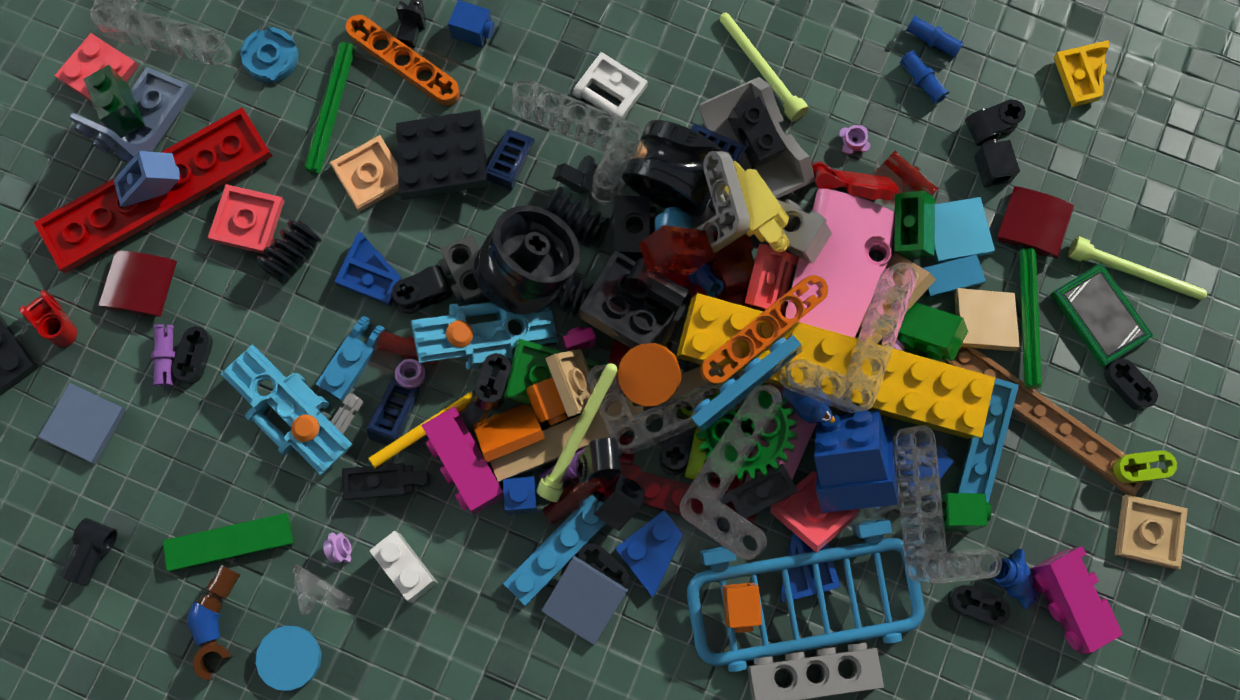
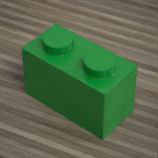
M925 191L895 194V252L905 258L935 256V198Z
M915 302L893 326L892 332L895 338L908 351L916 349L925 352L927 356L934 360L941 361L945 359L953 362L968 333V329L963 317Z
M947 493L931 501L933 532H972L988 526V521L991 519V505L989 502H986V494Z

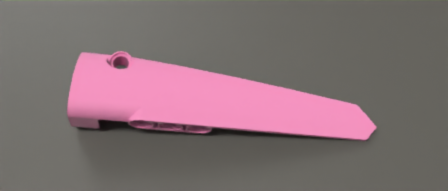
M818 189L812 211L819 213L827 220L826 224L832 234L813 264L799 257L792 288L804 278L810 275H817L826 281L828 294L820 304L798 322L855 338L891 257L895 238V212L869 200L830 189ZM873 250H878L883 253L884 260L880 262L873 261L869 253ZM807 283L808 291L798 298L803 302L812 295L818 297L816 291L819 287L816 284L810 286ZM788 301L785 318L792 319L795 317L797 310L796 306ZM768 384V394L777 389L779 392L777 401L784 398L782 396L783 387ZM788 401L784 409L793 408L792 404ZM795 411L794 415L789 419L797 420L798 426L790 429V431L797 433L798 439L788 441L794 446L795 450L794 452L784 451L788 457L787 463L780 460L777 461L778 465L783 463L791 479H793L817 424L805 422ZM767 421L762 424L760 430L764 433H772L776 430L777 425L772 421ZM756 436L755 439H757L761 445H763L764 447H769L770 444L768 442H765ZM755 446L753 447L751 458L758 452ZM760 471L756 472V477L761 475ZM747 473L745 483L752 480L749 473Z

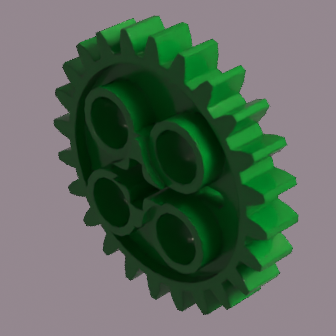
M764 383L760 389H755L726 414L734 417L744 428H749L751 425L754 435L770 444L769 447L761 445L757 439L747 432L742 435L739 425L726 419L724 415L705 431L696 434L697 440L706 441L699 446L700 451H710L705 457L707 463L717 460L714 465L715 471L718 472L725 467L727 478H730L734 471L737 472L739 481L743 480L745 473H749L752 481H755L756 472L759 471L767 478V468L771 467L775 471H779L777 461L788 462V457L784 451L794 452L795 450L794 446L788 442L789 440L798 439L797 433L790 431V429L798 426L797 420L789 419L794 415L793 408L784 409L788 404L787 399L782 398L777 401L779 395L777 389L768 394L767 383ZM717 389L715 390L716 397L720 394V391ZM747 403L752 406L751 411L746 415L736 413V409L740 404ZM767 421H772L777 425L776 430L772 433H764L760 428ZM729 427L733 430L732 435L725 440L719 439L717 437L718 431L721 428ZM752 445L758 449L757 454L752 458H745L741 455L743 448Z

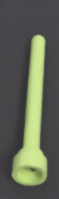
M722 13L719 17L720 22L783 101L784 113L791 122H795L803 117L809 110L806 102L802 98L793 96L732 17L728 13Z
M1076 236L1068 250V258L1081 262L1082 260L1088 261L1090 259L1198 300H1204L1207 297V291L1203 288L1095 249L1094 245L1090 244V240Z
M610 363L606 365L551 474L546 475L545 478L540 480L536 492L541 497L552 502H558L563 492L562 478L617 373V366Z

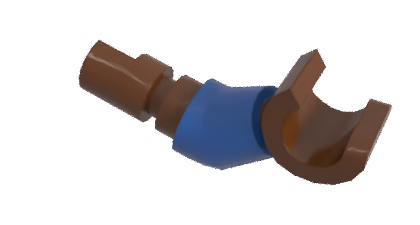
M222 565L215 578L211 579L206 587L209 590L207 595L202 594L198 603L194 601L187 619V624L196 646H201L193 659V669L201 679L209 681L213 680V672L207 669L205 663L209 654L217 652L221 655L222 659L233 657L229 649L217 644V640L220 639L218 620L221 616L219 611L223 606L220 602L223 598L227 599L240 574Z

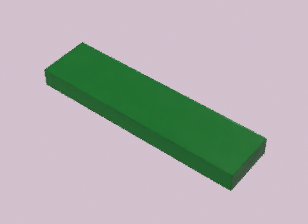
M288 513L163 540L166 569L168 572L294 545L290 515Z

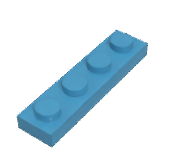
M794 335L787 340L783 337L776 341L770 347L769 351L771 353L762 360L759 358L754 359L745 367L744 371L746 373L738 380L734 378L728 380L720 387V394L712 401L705 399L694 409L696 414L691 418L701 432L705 431L802 352V345Z
M995 378L982 438H972L969 441L956 493L986 494V502H989L1019 384Z
M592 494L503 583L525 606L607 524L594 515L598 500Z

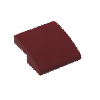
M1014 186L997 236L998 242L1034 248L1037 255L1058 259L1074 205L1049 194Z
M115 250L99 306L107 310L130 311L140 316L161 317L177 261L150 254Z

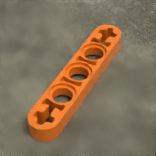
M354 15L347 20L346 31L350 40L439 104L451 106L459 100L460 90L458 84L448 74L366 16ZM364 27L365 32L369 35L368 39L366 37V34L359 30L355 33L354 28ZM377 40H387L389 42L387 48L376 50L374 44ZM400 55H407L410 57V61L407 65L399 66L395 63L396 58ZM428 70L432 73V77L428 81H420L417 79L418 73ZM439 81V85L445 90L451 87L452 94L445 93L442 95L441 88L436 85Z
M810 275L801 280L710 354L701 363L700 374L702 378L710 384H720L730 378L827 297L828 285L826 281L817 275ZM807 283L810 286L816 284L819 287L816 291L818 297L812 295L802 302L798 297L808 291ZM784 301L792 302L796 306L797 312L794 318L788 319L781 314L780 307ZM760 321H767L771 324L773 332L769 338L764 339L757 334L756 326ZM739 340L745 342L748 346V355L741 359L735 357L732 353L733 343ZM724 351L727 359L735 364V367L732 368L731 364L728 363L721 368V377L717 374L710 376L708 373L711 370L709 363L717 364L726 357L720 354Z

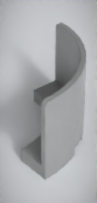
M757 77L700 103L699 111L706 129L739 142L727 118L733 108L760 97L786 149L777 158L754 168V170H757L771 192L778 199L814 182L815 176L810 156L800 147L792 134L785 135L779 124L784 119L776 103L771 85ZM744 153L738 164L745 171L753 169Z

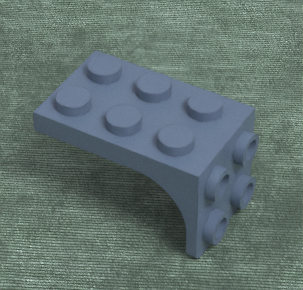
M146 67L131 88L132 95L145 123L144 126L121 138L103 123L97 124L73 112L69 118L77 124L75 126L76 131L89 139H94L92 144L107 154L111 150L116 157L129 163L138 151L153 152L195 90L185 82Z

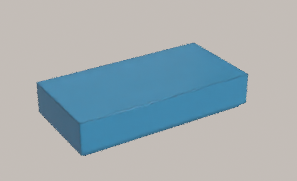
M977 254L923 268L936 279L925 291L927 298L952 293L957 288L967 289L983 285L986 282Z

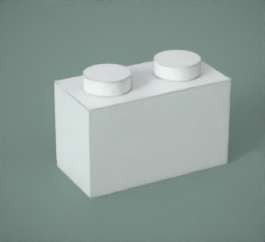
M393 531L369 550L408 602L414 603L438 584L406 540L396 531Z

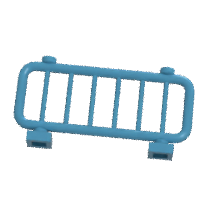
M876 519L852 524L854 536L864 538V543L819 550L817 553L813 551L729 566L730 561H736L735 549L731 545L701 550L702 564L705 566L710 565L711 570L696 574L687 586V602L698 656L705 663L712 666L728 665L729 672H737L747 669L746 661H751L755 658L773 657L882 637L883 643L902 641L901 633L916 629L924 617V601L914 552L907 542L899 538L883 539V534L892 533L890 520ZM891 550L898 551L902 555L912 606V613L907 619L892 622L880 552ZM873 554L886 623L861 627L849 558ZM843 559L855 629L831 633L818 563ZM812 565L824 634L800 638L787 569ZM781 570L794 640L768 643L760 598L762 625H759L762 645L738 650L734 628L727 626L731 651L723 653L712 652L707 643L699 597L700 588L704 584L719 581L723 600L722 585H726L725 580L750 576L751 583L754 582L758 585L757 574Z

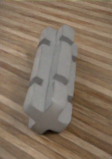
M351 393L347 394L342 402L344 404L343 408L339 407L330 421L343 435L355 417L353 413L355 411L358 412L363 405V401Z

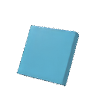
M981 197L935 204L934 259L936 264L976 254L977 257L990 255L995 252Z

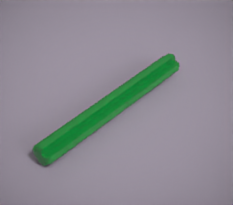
M340 42L337 48L304 168L310 173L319 174L323 166L355 52L351 43Z
M1023 248L1019 252L1024 386L1027 389H1038L1041 387L1042 379L1036 250L1034 248Z

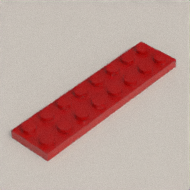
M239 108L161 152L173 153L175 164L180 172V180L167 194L133 205L120 206L114 184L115 178L35 221L34 225L59 270L64 274L273 157L244 108Z

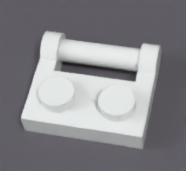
M601 52L578 81L572 95L578 99L584 98L612 116V120L620 125L648 87V81ZM591 83H594L622 101L619 107L589 89Z

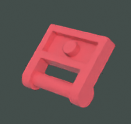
M759 244L745 303L766 310L787 293L794 266H797L799 257L785 251L778 253L770 245ZM786 301L780 307L781 314L784 316L787 306H785Z

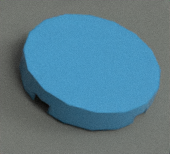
M274 27L267 28V30L261 32L257 30L251 33L241 47L240 56L245 70L255 80L261 82H278L287 78L295 70L298 63V49L292 37L284 30Z
M282 626L272 630L262 639L256 652L255 664L259 676L268 686L276 690L293 691L305 686L316 676L321 666L322 652L320 645H318L317 640L310 631L299 626Z

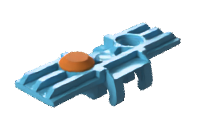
M492 302L465 306L450 304L449 315L411 321L419 363L468 356V362H466L467 370L478 368L487 356L494 353L502 354L511 361L513 349H515L518 339L540 345L558 342L551 305L539 313L521 315L505 311ZM496 313L497 321L470 325L466 323L465 317ZM510 320H516L521 324L522 332L520 335H513L509 332L508 322Z
M253 344L221 373L252 406L245 414V418L249 422L253 421L279 447L278 451L281 455H286L294 448L322 476L353 445L319 411L321 408L326 409L329 403L322 396H317L306 385L307 381L299 373H292L285 377ZM266 380L272 381L273 391L267 396L259 395V384ZM272 407L291 427V430L286 435L263 414L268 408Z

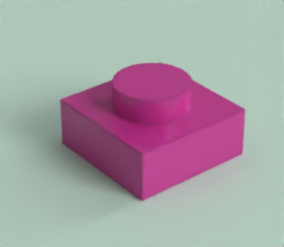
M584 327L574 328L567 332L568 335L563 337L566 352L576 349L584 350L596 346V338L592 327L584 329Z

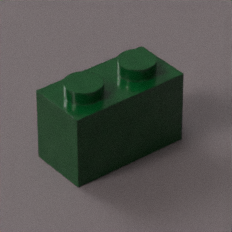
M110 65L84 78L99 120L119 137L123 138L145 125L129 85Z

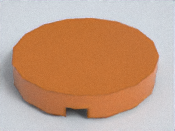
M656 343L640 344L630 349L621 359L618 369L619 385L623 393L632 402L642 406H658L670 400L678 391L682 379L679 362L676 356L665 346Z

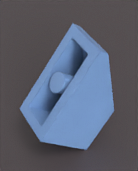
M138 151L114 179L120 206L133 205L167 194L180 180L179 168L175 164L173 153Z

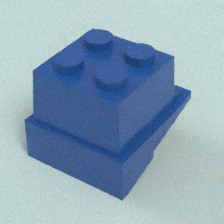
M864 410L851 414L833 415L835 422L817 423L814 459L817 468L816 493L822 513L898 505L892 426H884L880 411Z

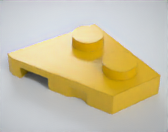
M1108 40L1060 51L1053 57L1072 107L1099 101L1103 96V77L1106 74L1107 68L1105 58L1110 45Z

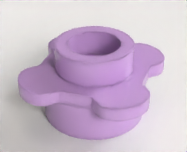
M853 125L840 130L839 136L843 139L844 145L842 150L845 154H852L854 151L867 152L870 149V143L867 141L868 133L866 127Z
M333 532L330 533L328 539L323 543L327 559L333 564L342 561L349 563L352 551L349 540L342 533L337 535Z

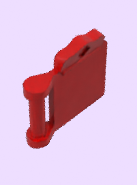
M819 161L812 164L815 183L819 189L832 190L838 187H845L848 194L870 200H892L893 195L899 192V187L890 177L834 170Z

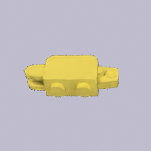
M734 161L735 170L750 216V226L746 232L747 235L751 237L755 234L761 243L766 240L775 252H786L790 242L782 229L788 224V215L757 170L747 169L745 171ZM726 186L725 191L729 195V188Z

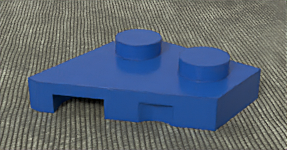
M358 232L334 282L337 286L391 307L394 300L392 288L402 278L387 263L379 251L372 246L364 234Z
M662 511L615 548L651 597L656 594L683 534L667 513Z
M791 535L787 556L814 551L797 535ZM828 543L820 550L829 549ZM833 561L818 563L823 592L840 588ZM812 565L787 569L793 600L817 594ZM782 583L780 594L781 603L787 602L784 583Z

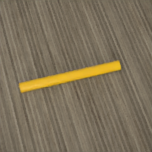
M472 391L369 457L368 460L372 466L377 468L427 435L421 426L422 424L454 406L458 413L464 411L472 400Z

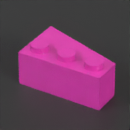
M455 406L421 425L429 438L425 443L434 458L439 456L444 464L440 470L448 484L454 482L459 490L455 497L463 511L469 508L473 515L504 498L502 488Z
M1083 546L1058 552L1030 568L1034 587L1038 592L1044 594L1049 602L1048 610L1056 621L1062 624L1066 631L1065 638L1072 649L1078 651L1079 654L1092 653L1123 635L1108 600L1105 598L1101 600L1094 587V584L1099 582L1094 572L1088 574L1082 557L1087 555Z

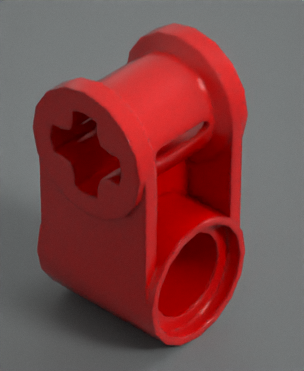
M45 289L40 291V296L27 306L22 305L18 308L37 332L56 346L67 347L76 340V326L63 312L57 300ZM61 326L60 330L54 334L55 330Z

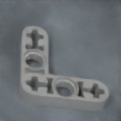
M711 151L704 158L703 170L717 215L685 237L683 253L688 260H705L744 235L749 229V212L733 160L727 152ZM726 186H728L729 188V197L727 200H725L724 198V189ZM715 227L718 230V239L716 242L713 238V231Z

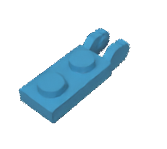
M365 316L359 319L351 335L348 334L316 382L319 388L341 401L349 394L376 353L375 349L386 331V328L379 325L369 336L367 344L360 341L370 324V319Z

